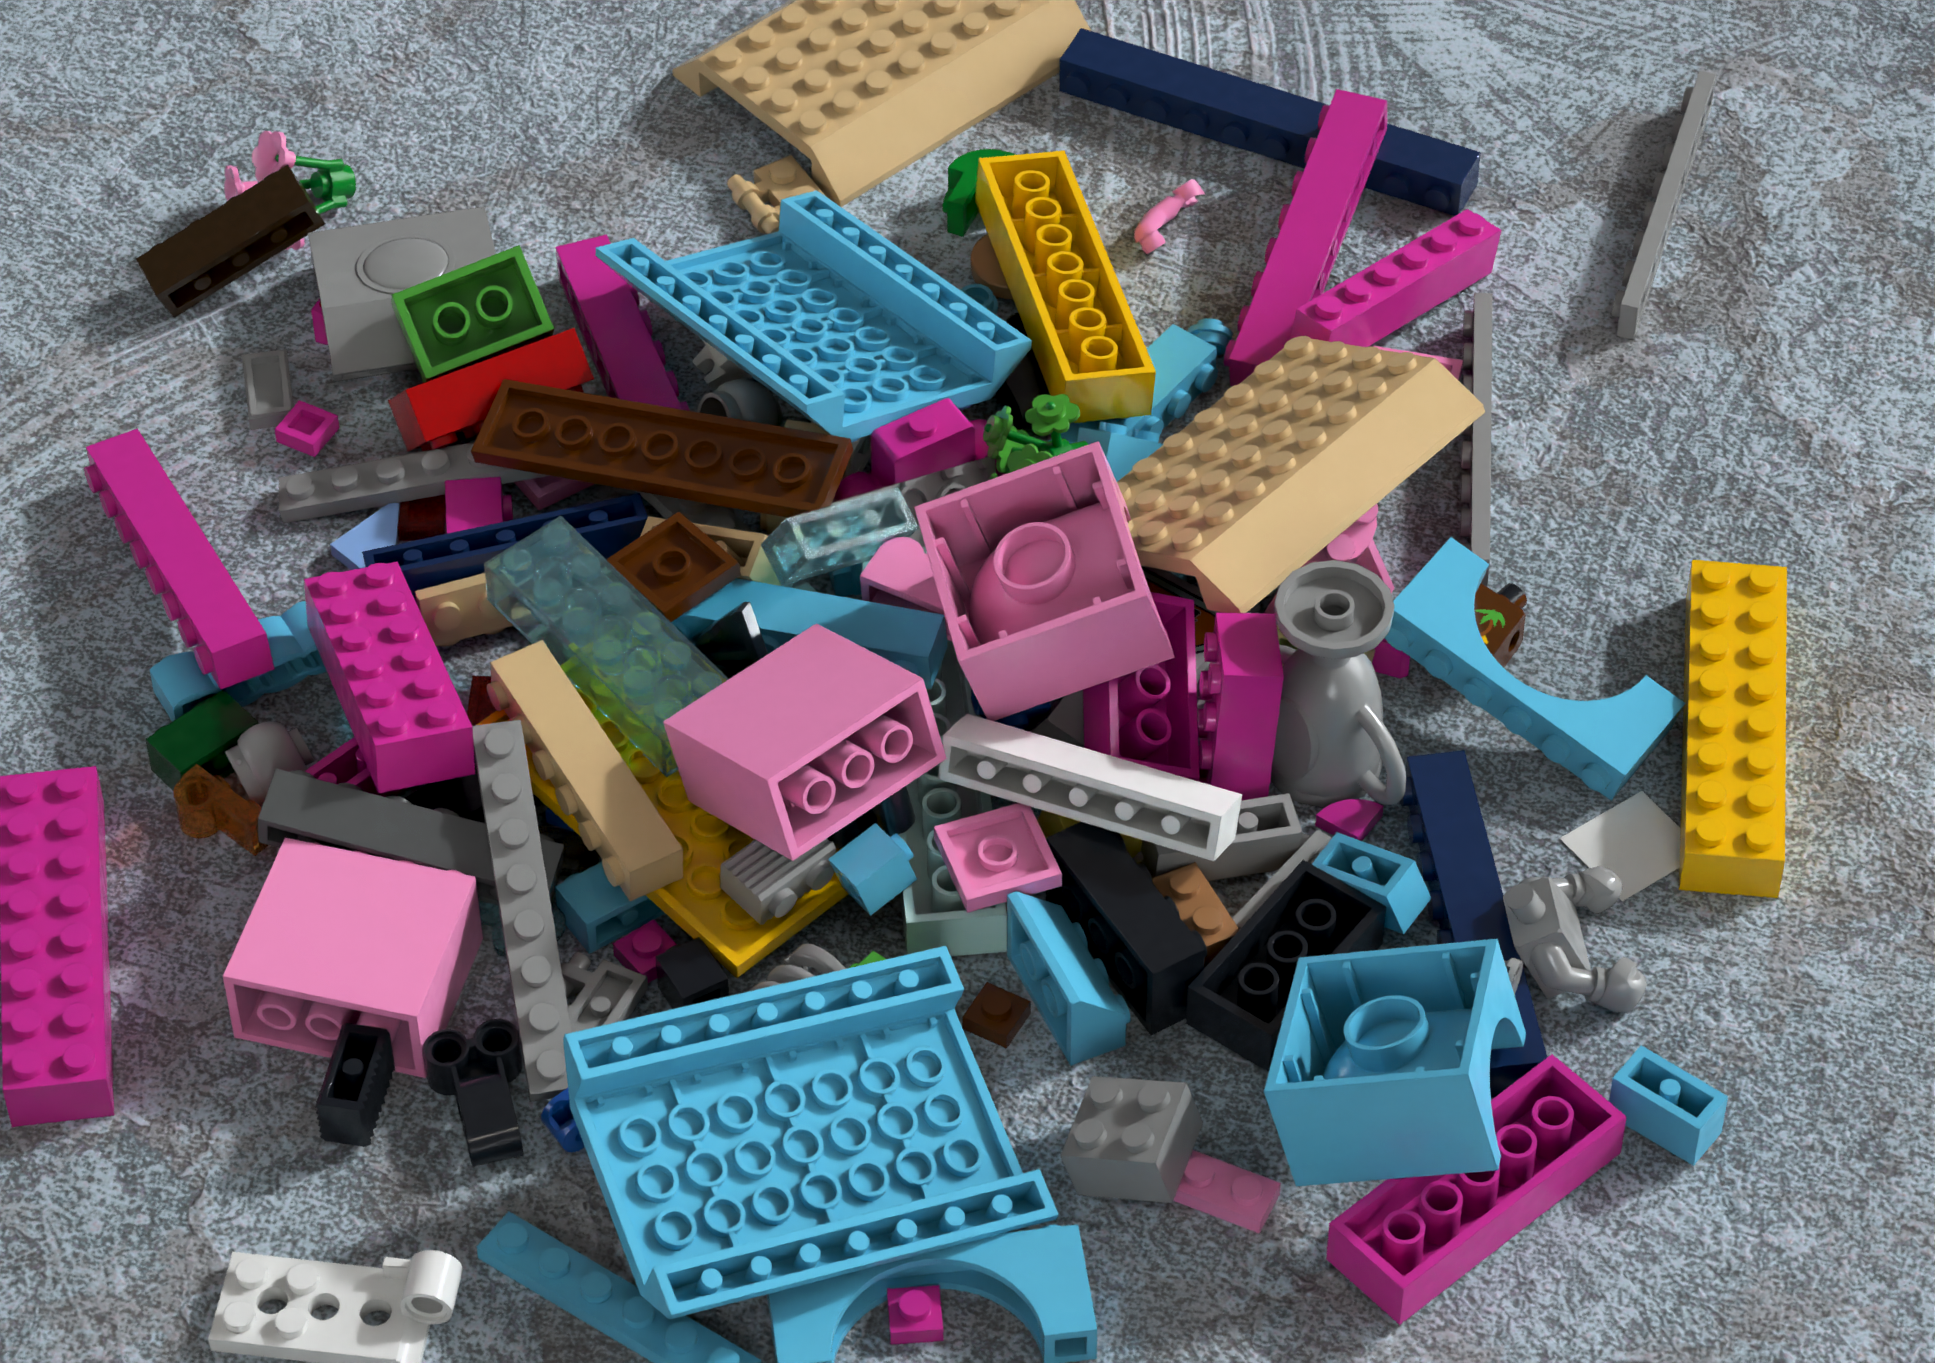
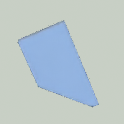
M388 503L330 544L331 555L348 569L354 570L365 568L363 551L398 544L399 520L401 519L400 503Z

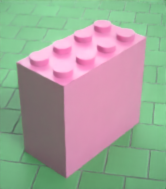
M817 623L663 721L689 802L792 861L947 759L923 678Z
M284 838L223 974L234 1038L331 1058L343 1024L351 1023L384 1028L390 1033L395 1064L394 1072L426 1078L423 1045L432 1033L447 1028L483 940L475 876L465 875L456 870L446 871L417 865L407 860L397 861L373 856L359 850L348 851L324 846L317 842Z

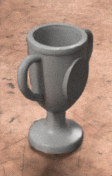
M1338 560L1312 562L1292 571L1279 585L1274 602V612L1279 630L1298 649L1279 645L1282 664H1284V679L1270 780L1282 794L1289 793L1291 799L1298 803L1322 808L1341 800L1359 799L1366 794L1385 806L1396 805L1403 798L1406 788V770L1393 737L1383 723V703L1373 664L1364 654L1376 648L1388 635L1395 606L1391 591L1382 579L1374 572L1354 563ZM1383 764L1387 774L1386 785L1379 780Z

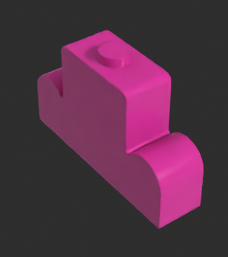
M945 398L875 429L871 434V472L869 474L866 472H856L845 477L839 484L833 502L988 457L989 446L983 440L984 427L987 421L985 419H976L969 422L952 400ZM996 468V474L998 477L1006 474L1000 473Z

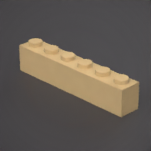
M541 640L490 662L491 683L487 684V692L493 706L497 711L504 710L510 719L509 721L521 720L524 743L532 752L533 763L539 776L544 781L550 779L556 788V798L562 811L567 816L573 814L579 823V832L585 846L590 851L596 849L602 858L603 870L610 884L613 887L619 885L629 901H633L682 879L683 848L544 641Z

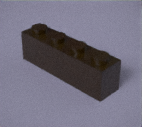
M286 165L277 172L269 174L264 180L238 196L232 197L225 204L206 216L193 221L188 227L164 242L156 244L149 251L136 258L156 297L172 317L175 318L306 237L309 232H314L325 225V222L302 183L291 168Z

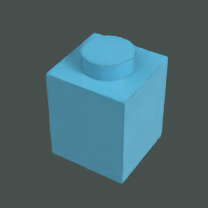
M876 823L828 859L842 887L870 916L918 880L909 863V860L914 857L911 849L897 833L889 837Z

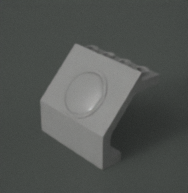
M485 206L308 233L313 273L316 276L325 324L333 382L418 370L391 305V295L495 255L496 252Z

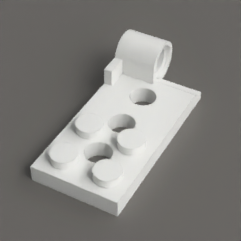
M435 1250L420 1251L414 1254L411 1260L384 1257L383 1268L232 1252L208 1338L210 1350L315 1363H421L430 1325L447 1322L452 1317L463 1268L461 1263L453 1256ZM277 1299L287 1303L284 1309L275 1314H266L259 1310L269 1300ZM331 1305L338 1309L335 1316L326 1320H319L311 1316L312 1312L320 1306ZM374 1311H383L390 1315V1318L381 1325L372 1326L363 1322L365 1316Z

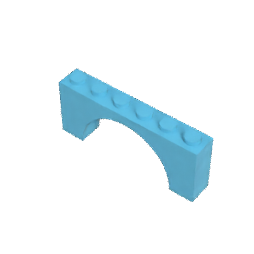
M1450 537L1393 601L1395 606L1390 631L1385 639L1393 648L1403 651L1424 666L1432 676L1442 679L1463 694L1470 703L1481 707L1498 719L1509 731L1520 735L1540 749L1548 759L1559 763L1579 777L1590 789L1600 792L1612 801L1672 729L1685 702L1647 675L1631 689L1621 694L1591 701L1568 700L1550 696L1516 679L1490 653L1479 633L1474 612L1475 593L1490 564Z
M1078 1224L1068 1226L1047 1225L1040 1229L1006 1232L767 1294L776 1363H834L842 1341L854 1324L874 1307L887 1301V1289L939 1285L940 1289H953L980 1295L996 1302L1013 1313L1032 1334L1041 1352L1043 1363H1067L1097 1359V1325Z

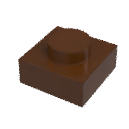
M986 982L963 1015L962 1028L1007 1049L1031 1014V1001Z

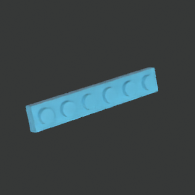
M509 1211L477 1246L478 1259L652 1363H761L759 1358L686 1315L668 1319L640 1295L637 1286Z

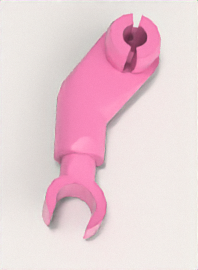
M1191 179L1172 191L1173 197L1167 196L1143 216L1135 229L1134 239L1136 243H1140L1144 253L1149 254L1165 243L1164 237L1157 229L1174 219L1181 207L1187 208L1196 204L1197 199L1195 196L1205 195L1196 180Z

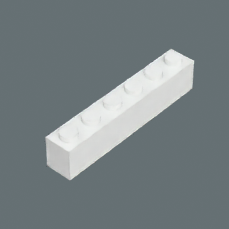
M968 713L943 736L942 745L947 759L940 763L938 779L1211 861H1215L1235 840L1242 794Z

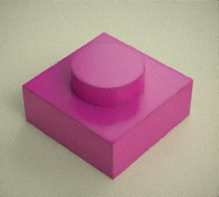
M299 400L274 430L276 442L316 457L340 427L338 415Z
M653 919L614 942L613 952L614 956L625 968L647 976L648 983L657 979L655 956L664 953L670 947L677 944Z
M939 1285L887 1289L891 1345L944 1341Z

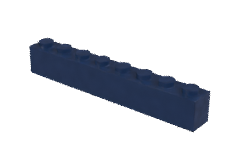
M1465 751L1408 756L1406 760V788L1400 804L1401 806H1409L1411 815L1407 817L1408 835L1411 844L1418 843L1420 852L1417 854V867L1424 882L1428 881L1429 893L1431 896V900L1427 904L1431 921L1438 920L1440 930H1437V944L1498 939L1505 961L1511 958L1521 960L1513 943L1503 900L1504 895ZM1523 968L1515 999L1526 1031L1523 1047L1491 1050V1098H1495L1547 1058Z

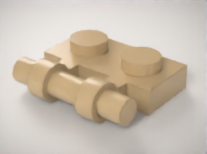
M792 155L753 170L755 184L751 181H745L740 174L731 176L727 181V186L732 191L733 201L740 209L747 210L750 213L752 224L760 233L764 234L779 231L781 199L816 190L825 196ZM769 201L773 205V207L771 205H765L764 203Z

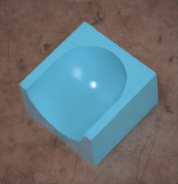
M1498 939L1299 957L1264 1089V1094L1296 1186L1497 1171L1499 1169L1501 1154L1492 1115L1490 1055L1493 1049L1523 1047L1526 1031Z

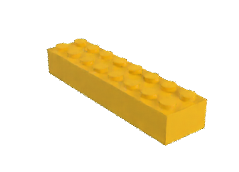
M1065 151L979 158L975 202L1027 336L1032 340L1031 346L1050 395L1065 394L1069 397L1070 403H1074L1079 407L1080 417L1072 423L1151 415L1156 371Z
M1704 560L1691 561L1685 614L1683 698L1685 705L1683 707L1679 890L1778 898L1785 864L1787 567Z

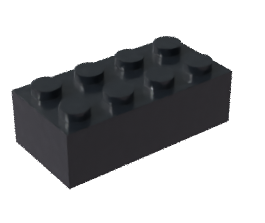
M1079 822L1047 837V843L1062 873V886L1047 890L1046 901L1062 906L1070 921L1080 924L1086 936L1087 949L1093 959L1099 958L1102 961L1110 984L1124 998L1127 1006L1150 1035L1156 1034L1186 1019L1188 986L1204 970V959L1207 956V948L1201 935L1194 929L1190 931L1181 920L1174 901L1167 895L1163 897L1154 886L1147 867L1142 862L1136 863L1127 852L1120 833Z
M1302 860L1188 986L1186 1024L1269 1072L1299 957L1378 950L1383 944L1386 906L1307 861Z

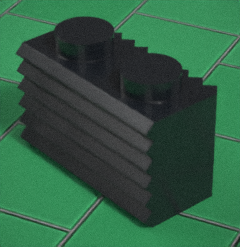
M351 1023L342 1025L315 1104L317 1108L316 1113L318 1114L317 1119L319 1120L318 1126H320L319 1132H321L320 1138L323 1140L361 1147L372 1144L373 1129L377 1127L376 1121L379 1120V1112L382 1111L381 1105L385 1103L384 1096L388 1095L389 1080L393 1079L392 1072L395 1071L391 1038L387 1029Z

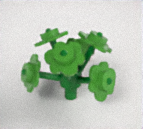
M1058 394L1056 396L1039 395L1032 401V408L1025 413L1026 421L1032 424L1034 433L1040 436L1051 434L1052 441L1046 442L1031 437L1025 430H1017L1016 427L1012 426L1013 416L1010 415L1011 407L1004 406L1002 411H998L996 415L990 416L983 433V440L989 446L988 458L996 459L997 470L1000 473L1006 474L1088 445L1086 441L1070 444L1069 441L1061 438V433L1069 430L1070 423L1080 417L1079 407L1074 403H1070L1069 397L1065 394ZM995 472L990 475V480L998 477Z

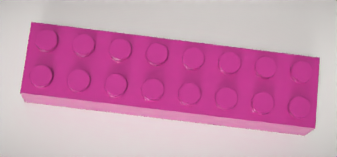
M96 766L0 776L2 1083L12 1127L114 1116L105 812Z

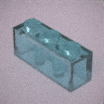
M899 487L786 518L761 543V546L781 586L869 561L885 541L895 537L909 538L919 527Z

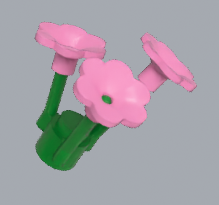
M263 131L260 134L258 146L252 152V163L256 167L255 176L257 181L264 180L266 176L277 172L286 165L290 168L293 166L316 168L318 171L312 173L310 179L299 181L305 189H311L316 198H321L325 201L315 206L319 214L321 215L332 209L347 207V199L352 198L355 194L356 180L353 170L349 165L344 164L342 159L323 160L295 156L294 152L286 148L284 133L279 131ZM229 165L225 167L226 180L224 182V191L227 201L258 183L257 181L242 182L236 166ZM304 238L289 246L285 250H288L290 248L298 250L304 247Z

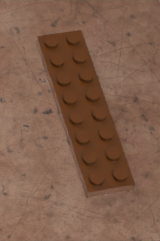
M503 379L471 449L475 463L824 524L853 452L850 438Z

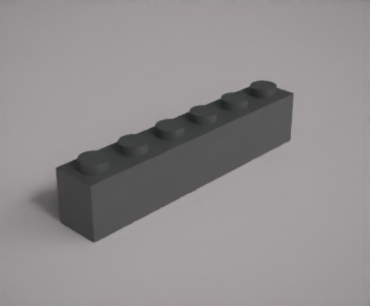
M276 768L258 817V837L260 843L280 848L284 838H290L305 842H317L324 846L348 851L359 850L369 855L397 861L407 860L417 865L446 871L456 870L465 875L475 876L479 901L498 905L485 821L477 822L462 818L455 812L444 808L432 810L413 805L405 798L390 795L383 797L367 793L360 787L350 783H339L337 785L318 780L305 771L293 770L288 772ZM539 834L550 902H552L555 886L558 883L563 868L564 844L556 843L552 838Z

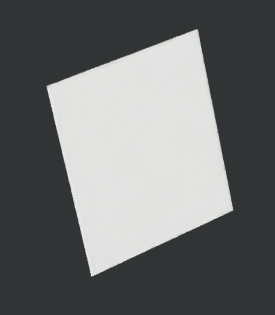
M1643 791L1559 838L1588 868L1603 866L1611 869L1620 877L1623 887L1619 897L1621 901L1626 900L1680 868V827Z

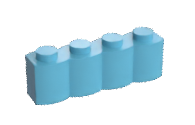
M306 601L296 603L281 616L258 619L267 634L275 668L272 671L220 689L211 673L202 674L194 651L169 655L150 669L153 691L171 721H175L192 710L199 702L209 699L221 690H225L236 702L244 707L260 698L264 693L279 692L296 685L308 675H318L327 672L307 626Z

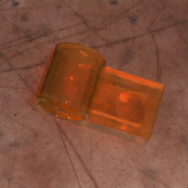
M196 764L183 774V778L176 783L173 794L180 829L185 835L201 839L210 837L221 830L254 856L269 846L260 843L258 837V817L262 808L251 799L246 801L236 794L224 778L219 775L212 776Z

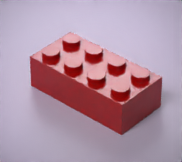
M575 328L411 387L388 400L407 451L409 452L420 447L422 452L445 448L449 444L458 441L456 434L463 432L465 439L477 436L503 379L584 393L582 386L594 380Z

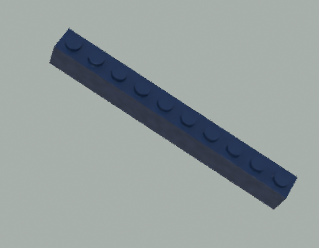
M1083 28L1079 30L1060 58V92L1304 169L1307 164L1305 163V153L1311 137L1317 138L1320 132L1318 130V121L1324 103ZM1387 123L1386 133L1364 188L1456 216L1462 212L1478 184L1481 152Z

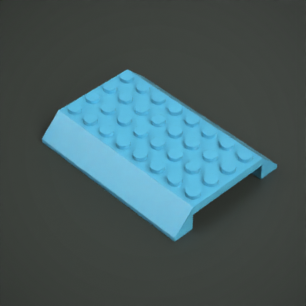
M817 190L781 199L779 231L675 259L664 261L635 238L596 247L595 256L651 302L655 303L676 321L683 324L699 336L700 339L707 342L728 360L735 363L829 435L850 438L851 442L871 435L875 429L945 398H950L959 410L967 409L973 404L990 400L1026 356L1032 345V340Z
M946 946L564 1035L563 1045L572 1115L640 1295L665 1317L673 1319L1057 1219L1059 1216L1040 1169L1023 1173L958 1019L955 1007L964 991V987Z

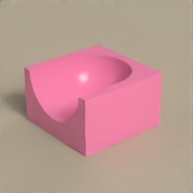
M1099 441L914 507L958 662L988 720L996 721L1174 658L1170 641L1156 609L1127 521L1131 520L1127 505Z

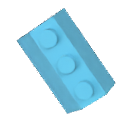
M1018 891L1007 894V957L1070 1066L1125 1046L1126 1024L1131 1021L1127 1003L1120 994L1115 996L1109 987V978L1105 966L1099 958L1093 959L1087 949L1086 936L1078 922L1072 923L1060 905Z

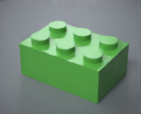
M520 245L391 295V305L423 383L553 336L554 333L553 324Z

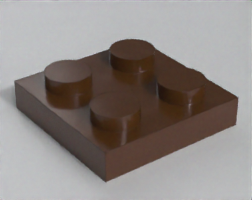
M679 511L604 561L606 574L665 625H668L741 575L739 562Z

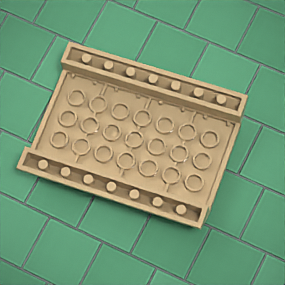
M789 0L672 70L673 76L699 97L719 87L811 159L812 180L826 197L840 207H843L1058 74L1060 58L1081 28L1090 31L1091 29L1075 0Z
M1308 336L1295 337L1287 341L1284 348L1270 360L1256 366L1254 372L1240 384L1229 388L1224 393V396L1210 408L1199 412L1194 417V421L1179 433L1169 436L1163 445L1149 457L1135 463L1132 470L1117 482L1130 514L1131 520L1127 521L1140 564L1151 568L1195 576L1206 609L1222 613H1247L1277 588L1292 571L1302 567L1485 413L1484 406L1436 358L1414 355L1411 352L1399 353L1380 350L1377 347L1348 345L1341 341L1316 340Z

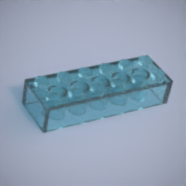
M559 516L485 562L487 600L532 644L543 640L571 683L577 689H580L583 695L592 704L594 703L598 710L606 718H609L611 723L666 777L676 772L678 767L663 721L729 680V678L562 516Z

